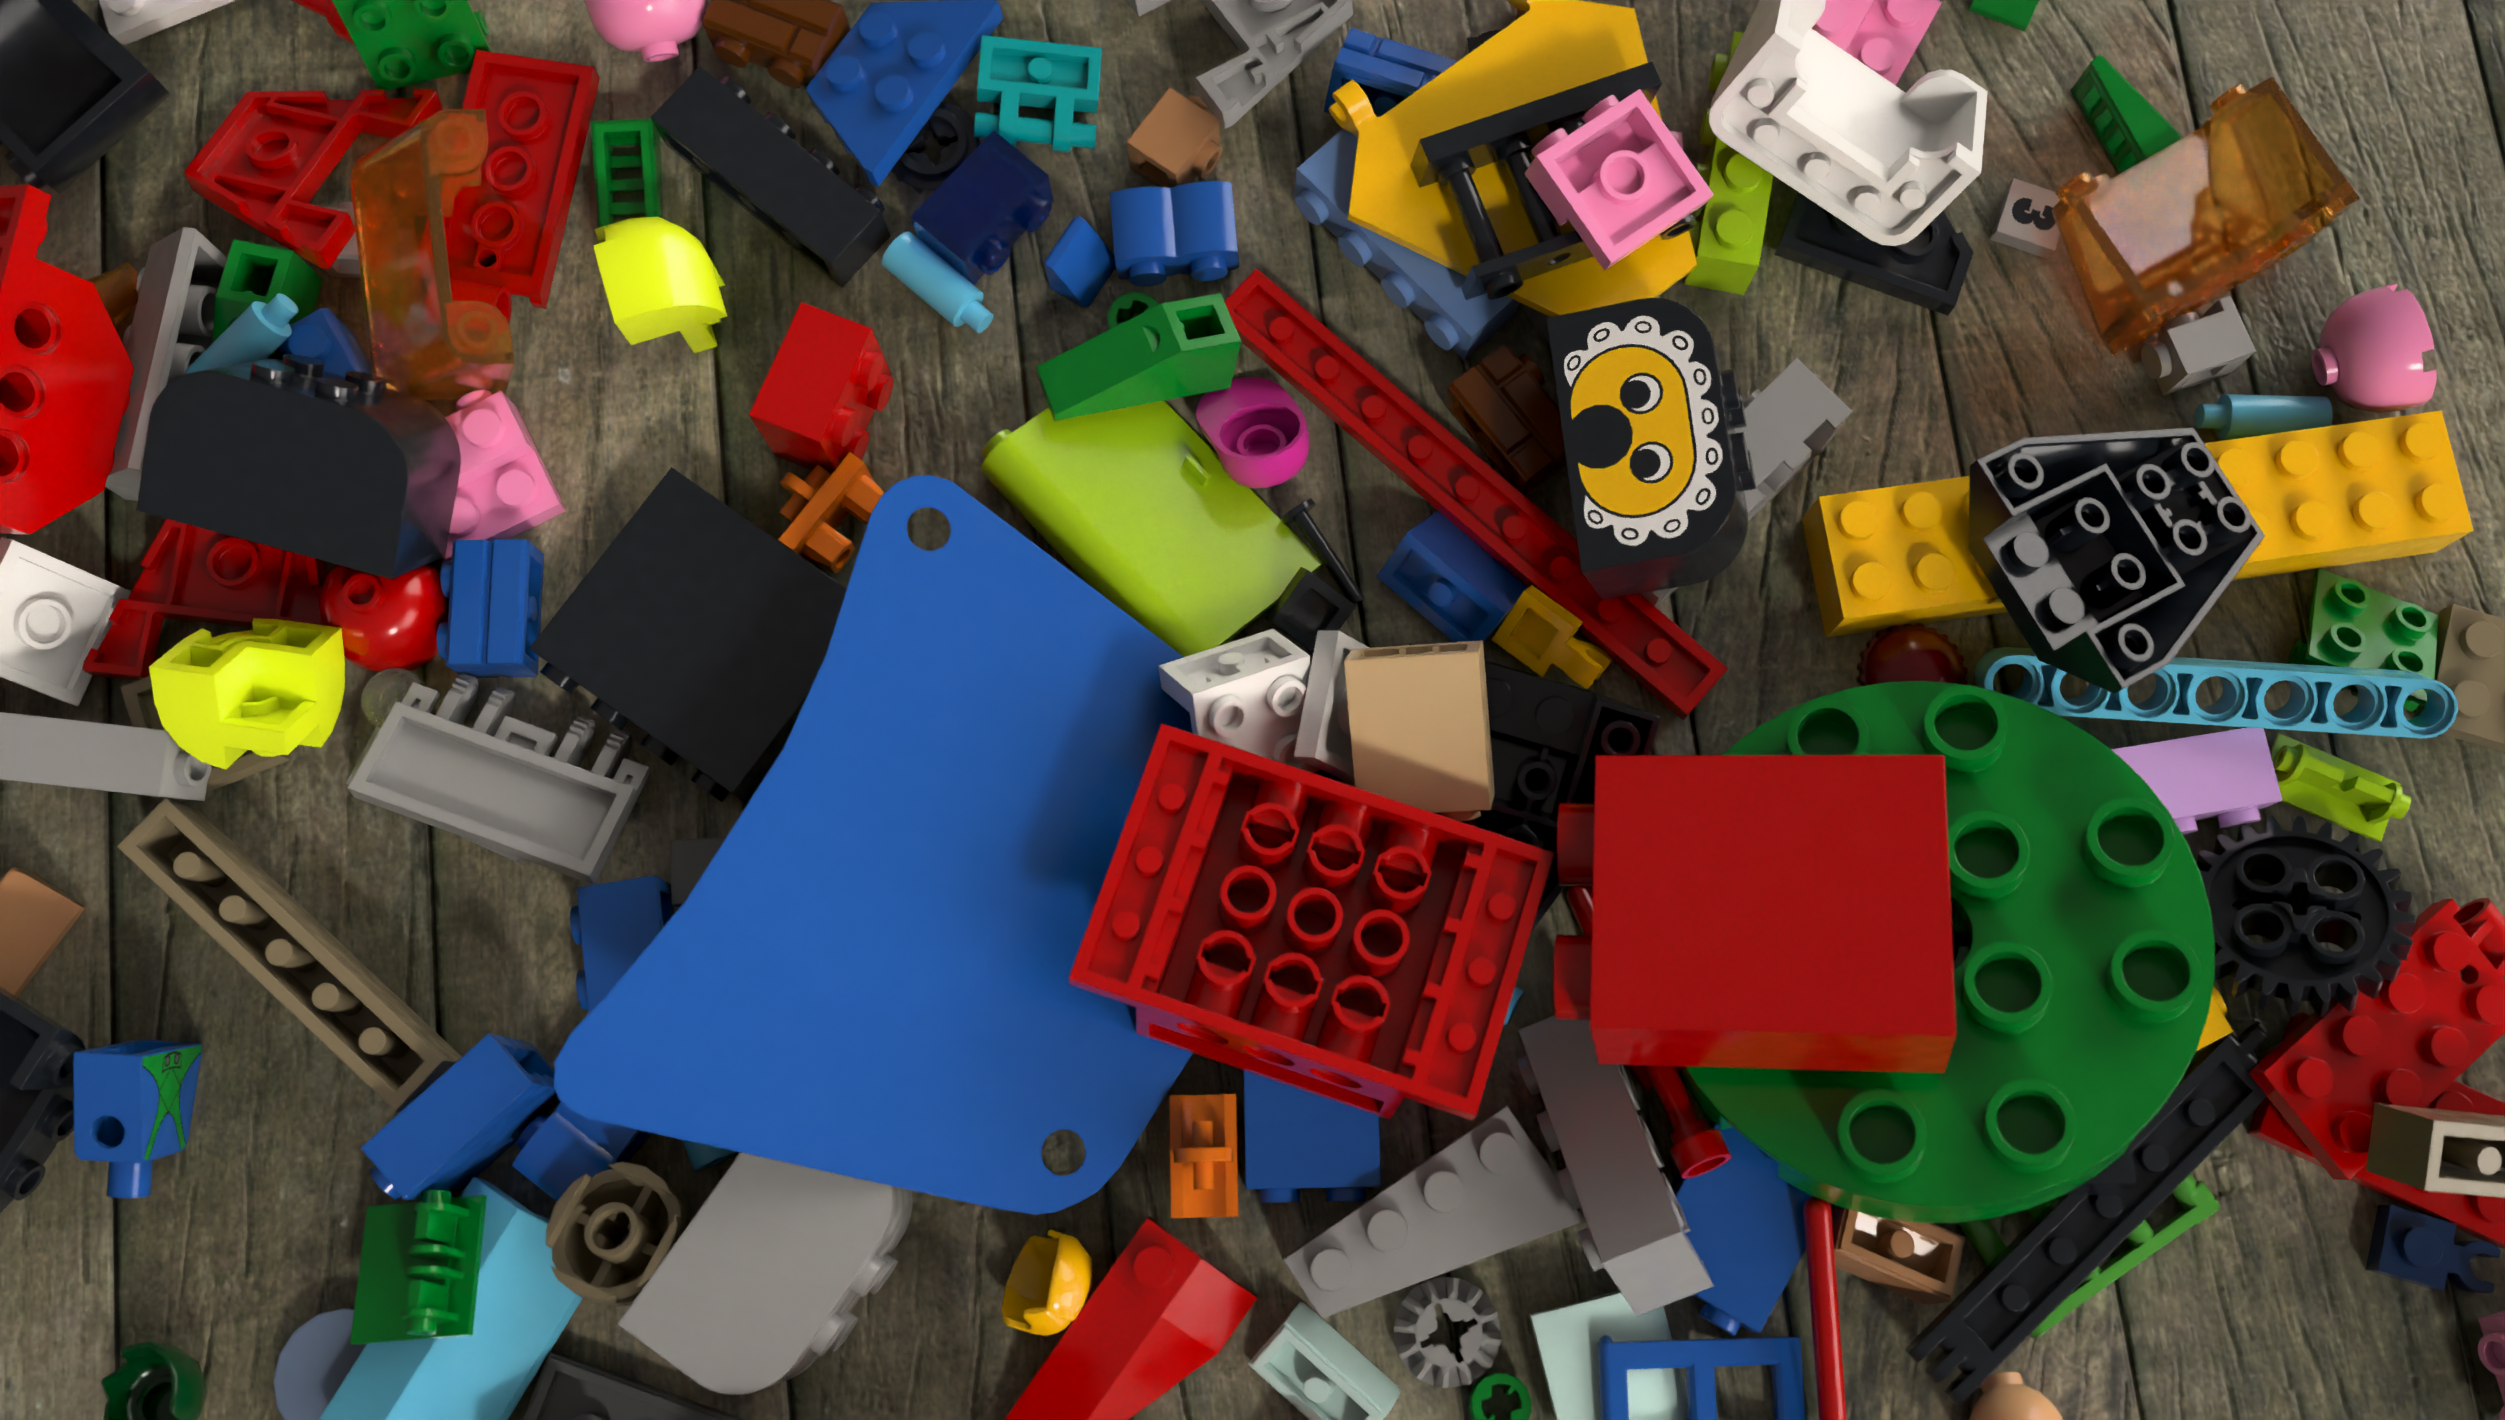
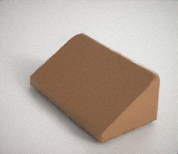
M17 867L11 868L0 881V987L16 997L22 993L86 909V907L39 874Z
M1835 1205L1832 1211L1835 1267L1921 1304L1931 1305L1952 1302L1966 1237L1934 1223H1917L1880 1218Z

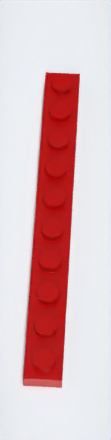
M1257 268L1224 301L1241 342L1524 585L1527 587L1533 585L1583 621L1578 631L1595 646L1605 651L1616 664L1682 720L1687 717L1728 670L1726 666L1641 594L1602 600L1581 571L1578 542L1573 536Z

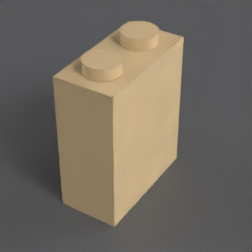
M1483 640L1352 649L1344 660L1355 787L1432 813H1441L1442 816L1457 821L1476 819L1481 816L1480 810H1491L1495 796Z

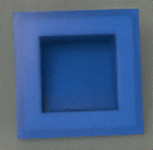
M1078 215L1071 220L1044 260L1049 288L1083 308L1091 305L1116 268L1114 254L1088 222Z

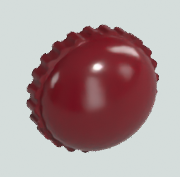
M1909 623L1900 627L1897 625L1891 626L1886 631H1880L1875 634V639H1871L1866 643V650L1860 653L1861 662L1856 666L1857 670H1859V676H1857L1856 680L1861 686L1908 681L1968 685V682L1965 680L1968 670L1963 666L1964 657L1958 653V646L1955 643L1949 642V637L1946 634H1939L1936 628H1926L1922 623L1915 625Z

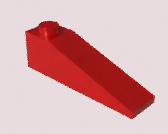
M1151 1217L1147 1218L1004 1420H1129L1216 1356L1258 1297Z

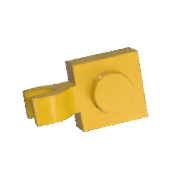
M1533 585L1523 591L1492 638V641L1541 677L1547 674L1555 664L1573 681L1586 689L1591 687L1595 679L1597 681L1600 679L1613 660L1599 647L1574 638L1573 636L1583 621Z

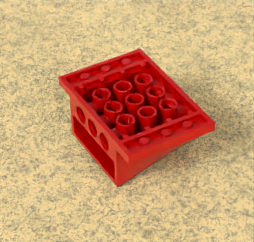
M29 184L0 186V533L32 534L104 491L107 477L114 465V448L122 416L129 405V388L134 372L132 362L94 283L36 258L38 247L43 242L47 233L46 215L52 195Z
M1161 723L1072 967L1069 984L1135 1006L1136 1034L1336 1102L1391 1119L1403 1099L1408 1098L1473 1120L1478 1112L1554 852Z

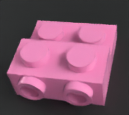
M1826 0L1825 10L1812 29L1896 86L1942 2L1939 0Z
M1640 89L1620 102L1614 95L1603 99L1582 117L1585 125L1569 135L1563 128L1549 134L1531 150L1535 159L1524 173L1560 226L1568 221L1571 222L1604 271L1706 204L1714 195Z
M488 390L470 392L457 401V412L445 417L456 435L461 455L458 486L446 554L444 556L446 561L452 560L453 542L455 540L493 541L494 539H510L567 511L517 407L502 391L493 395Z

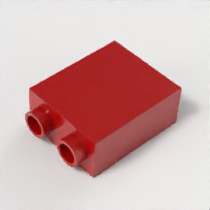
M1945 755L1596 756L1595 803H1560L1557 826L1560 886H1593L1592 935H1556L1554 949V1008L1556 1019L1590 1020V1030L1599 1064L1945 1073L1956 1038Z

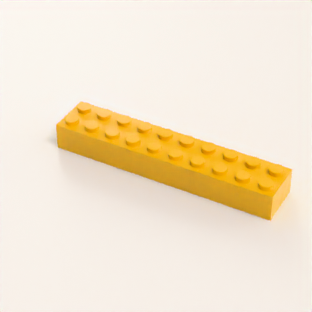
M2442 410L2204 443L2265 535L2232 581L2434 553L2474 531ZM1969 476L1820 496L1802 518L1825 638L1885 630L1891 626L1897 625L1900 627L1909 623L1911 625L1918 623L1928 624L2008 612L1969 551Z

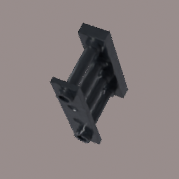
M1653 61L1419 139L1410 165L1418 186L1421 188L1439 181L1441 186L1449 187L1480 264L1471 267L1463 284L1462 292L1466 300L1486 294L1489 300L1507 296L1518 290L1523 285V280L1594 256L1576 230L1564 235L1562 234L1557 220L1524 173L1532 163L1530 158L1531 150L1541 140L1560 128H1563L1569 135L1585 125L1582 117L1608 96L1614 95L1620 102L1640 89L1651 104L1662 85ZM1495 162L1500 167L1507 168L1538 241V244L1504 255L1471 176L1477 168ZM1706 204L1659 234L1661 239H1671L1692 229L1697 224L1696 218Z

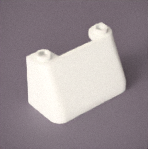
M1759 0L1712 98L1709 124L1713 133L1721 141L1868 239L1887 246H1897L1909 242L1918 236L1981 174L1988 91L1963 74L1953 70L1940 69L1927 73L1907 92H1904L1812 29L1825 10L1826 0Z

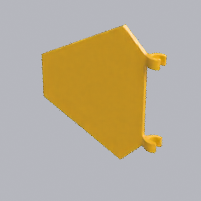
M1507 0L1513 7L1526 13L1382 116L1377 117L1365 92L1353 79L1333 92L1332 97L1336 103L1329 107L1330 114L1343 129L1357 137L1347 220L1467 277L1471 267L1480 264L1449 187L1441 186L1438 181L1419 188L1410 165L1419 139L1648 63L1635 8L1581 0ZM1655 95L1651 105L1661 118L1657 98ZM1531 154V155H1530V158H1531V161L1533 162V160L1535 159V157H1534L1533 154ZM1497 162L1477 168L1471 176L1504 255L1538 244L1507 168L1500 167ZM1570 221L1562 226L1558 223L1563 235L1575 231ZM1687 231L1677 237L1666 240L1661 239L1660 235H1658L1605 271L1594 256L1523 280V285L1507 296L1550 317L1637 299L1657 298L1697 266L1690 233Z

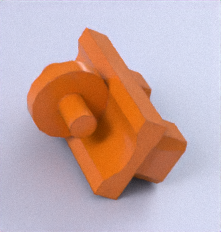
M851 452L848 453L832 474L817 464L804 481L790 472H787L780 480V484L792 496L778 512L791 523L778 540L806 561H811L813 564L834 574H838L855 550L853 543L837 532L836 529L849 513L867 526L873 509L884 494L881 488L874 482L866 464Z
M1236 1094L1169 1095L1171 1218L1239 1217Z

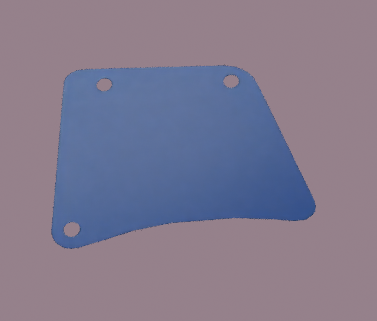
M932 475L913 476L896 482L881 496L871 513L826 656L782 752L687 900L610 992L571 1032L555 1060L554 1088L559 1100L571 1111L595 1121L996 1209L1035 1215L1054 1213L1077 1204L1098 1192L1120 1168L1193 1054L1192 1052L1136 1034L1135 1006L1069 984L1072 967L1161 723L1192 733L1190 713L1161 688L1158 667L1184 656L954 482ZM924 507L934 508L942 512L950 524V537L947 543L942 548L934 551L922 550L916 547L907 534V522L910 515ZM1321 769L1313 772L1314 774L1339 782L1336 776ZM1057 1130H1070L1077 1133L1085 1146V1159L1082 1166L1070 1175L1059 1176L1050 1172L1042 1160L1044 1141L1051 1133Z

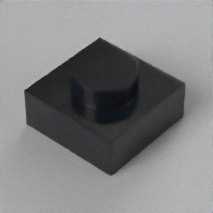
M1300 567L1265 619L1313 653L1318 630L1339 631L1357 605L1312 572Z

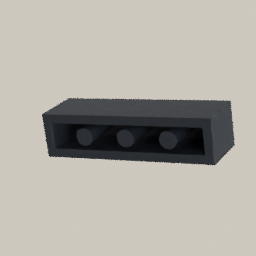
M699 66L650 117L665 145L843 288L890 237L882 214L885 210L883 203L864 185L858 183L852 188L838 177L840 174L838 167L822 151L813 147L807 152L793 141L796 138L795 134L777 115L768 111L762 116L749 105L751 103L749 96L732 79L723 76L720 80H717Z

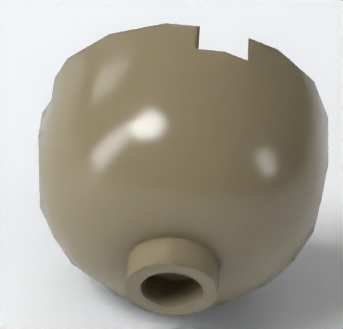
M618 1162L609 1164L608 1166L612 1169L601 1171L593 1177L585 1174L569 1186L554 1206L546 1228V1245L552 1248V1261L556 1268L552 1266L551 1268L556 1279L585 1300L623 1307L632 1305L690 1224L691 1217L676 1189L646 1166Z

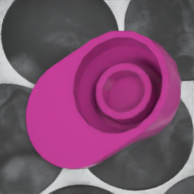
M1259 377L1238 378L1232 380L1230 388L1207 392L1199 401L1196 408L1198 426L1216 450L1224 471L1237 484L1250 488L1272 487L1296 476L1305 466L1310 448L1307 422L1301 409L1281 385L1269 379Z

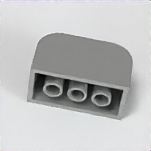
M740 1152L618 1325L695 1382L715 1392L730 1395L748 1394L792 1379L808 1369L819 1356L822 1357L828 1350L834 1353L842 1345L858 1321V1317L851 1313L858 1300L868 1292L875 1295L895 1269L898 1261L890 1256V1254L900 1242L908 1227L912 1212V1190Z

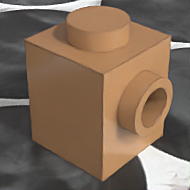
M1169 87L1127 141L1130 169L1156 187L1172 188L1193 183L1197 176L1202 179L1206 178L1215 168L1222 154L1218 119L1200 98L1192 95L1186 98Z

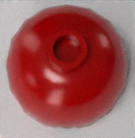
M429 563L394 579L337 565L327 575L318 597V620L320 625L342 628L344 656L357 667L371 672L409 673L430 662L438 654L437 630L441 622H448L449 598H446L442 592L441 573Z

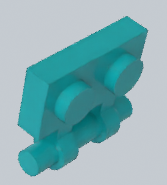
M982 35L977 101L1000 103L1001 105L1000 115L975 113L974 137L998 139V146L1016 147V141L1052 145V151L1070 153L1071 147L1095 149L1097 125L1073 122V111L1097 114L1102 48ZM1019 106L1055 109L1054 120L1018 117Z

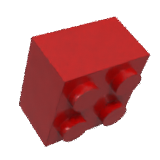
M804 302L800 303L749 413L750 418L776 457L813 470L818 464L830 474L835 471L849 452L862 460L869 441V433L866 431L874 411L881 412L887 405L894 384L891 371L872 328Z

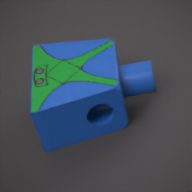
M136 1039L74 1052V1153L80 1160L109 1162L106 1196L113 1198H141L151 1195L153 1160L184 1151L189 1139L203 1043Z

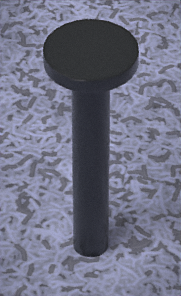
M1308 499L1286 513L1281 520L1284 525L1296 521L1345 597L1356 605L1365 597L1308 513L1316 505L1313 499Z

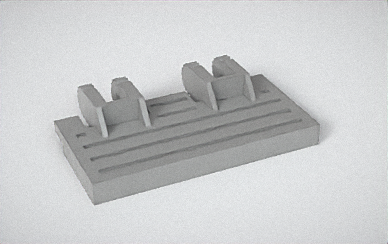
M464 673L463 675L460 674L458 678L456 677L455 682L452 683V688L447 692L435 715L431 713L441 697L439 692L413 682L402 702L396 701L347 787L354 798L595 885L651 773L649 767L627 759L630 747L632 746V735L620 729L614 730L607 739L590 772L579 767L594 738L596 727L594 720L581 715L580 717L577 716L573 724L570 725V729L561 742L554 758L549 755L558 740L556 733L512 718L511 713L516 703L515 692L501 686L499 688L496 687V690L489 696L487 703H485L471 729L463 726L471 711V706L478 697L479 679Z

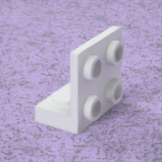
M1275 629L1257 633L1158 666L1161 688L1190 713L1193 734L1311 773L1319 770V768L1293 757L1311 668L1310 655Z

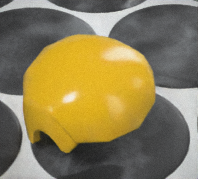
M1052 1229L1048 1231L1047 1235L1053 1238L1034 1235L1025 1242L1009 1275L1001 1305L1002 1321L1005 1325L1043 1336L1059 1333L1069 1327L1089 1300L1093 1289L1092 1259L1077 1238Z

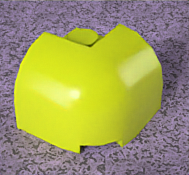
M660 217L630 218L594 229L600 243L593 245L613 320L630 345L680 331L694 353L717 347L712 324L719 323L721 318L727 317L719 287L725 284L701 241L684 228Z
M253 618V630L231 632L212 637L210 631L201 628L182 639L149 666L154 703L162 726L176 744L203 763L225 770L247 750H252L253 753L259 756L274 757L289 755L298 745L321 748L333 732L341 711L345 689V656L341 627L281 619Z

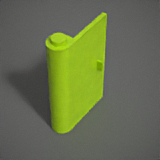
M1165 401L1054 421L1048 407L1015 431L1011 432L1009 429H1005L997 433L988 441L981 453L985 458L981 466V473L1075 572L1092 588L1184 657L1230 643L1234 636L1274 606L1300 567L1314 574L1323 564L1249 487L1237 484L1227 475L1222 467L1219 456Z

